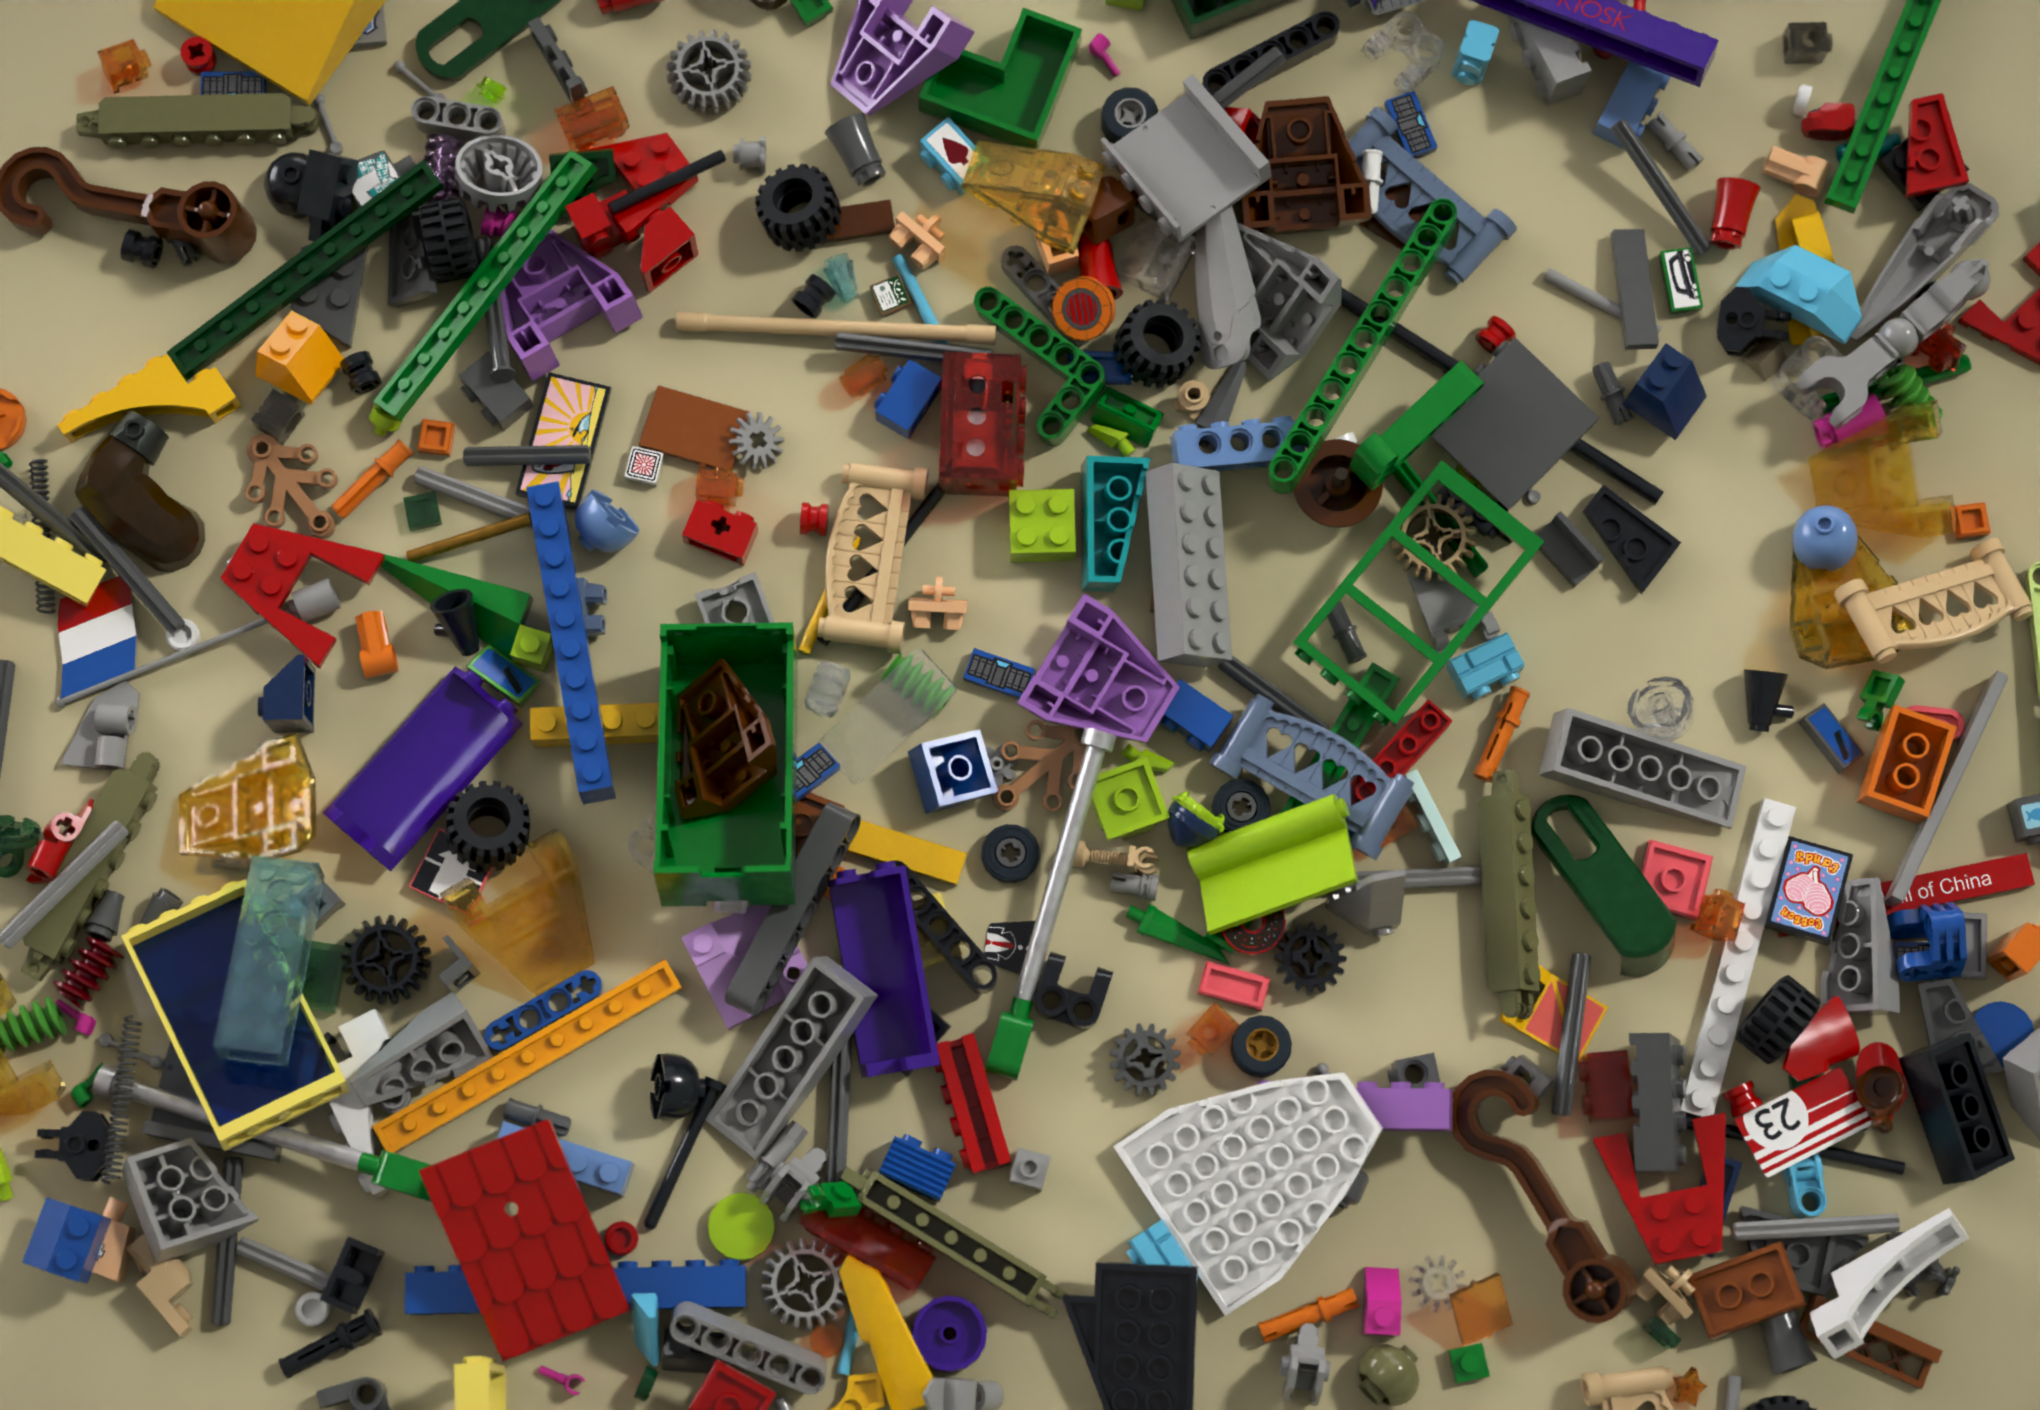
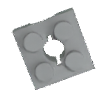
M756 572L740 577L736 582L719 589L710 588L694 594L705 623H734L726 618V613L731 608L730 602L734 601L735 605L742 606L747 611V615L742 620V623H775Z

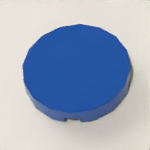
M2002 1001L1989 1003L1973 1014L1976 1023L2003 1068V1057L2034 1031L2033 1023L2025 1011L2012 1003Z

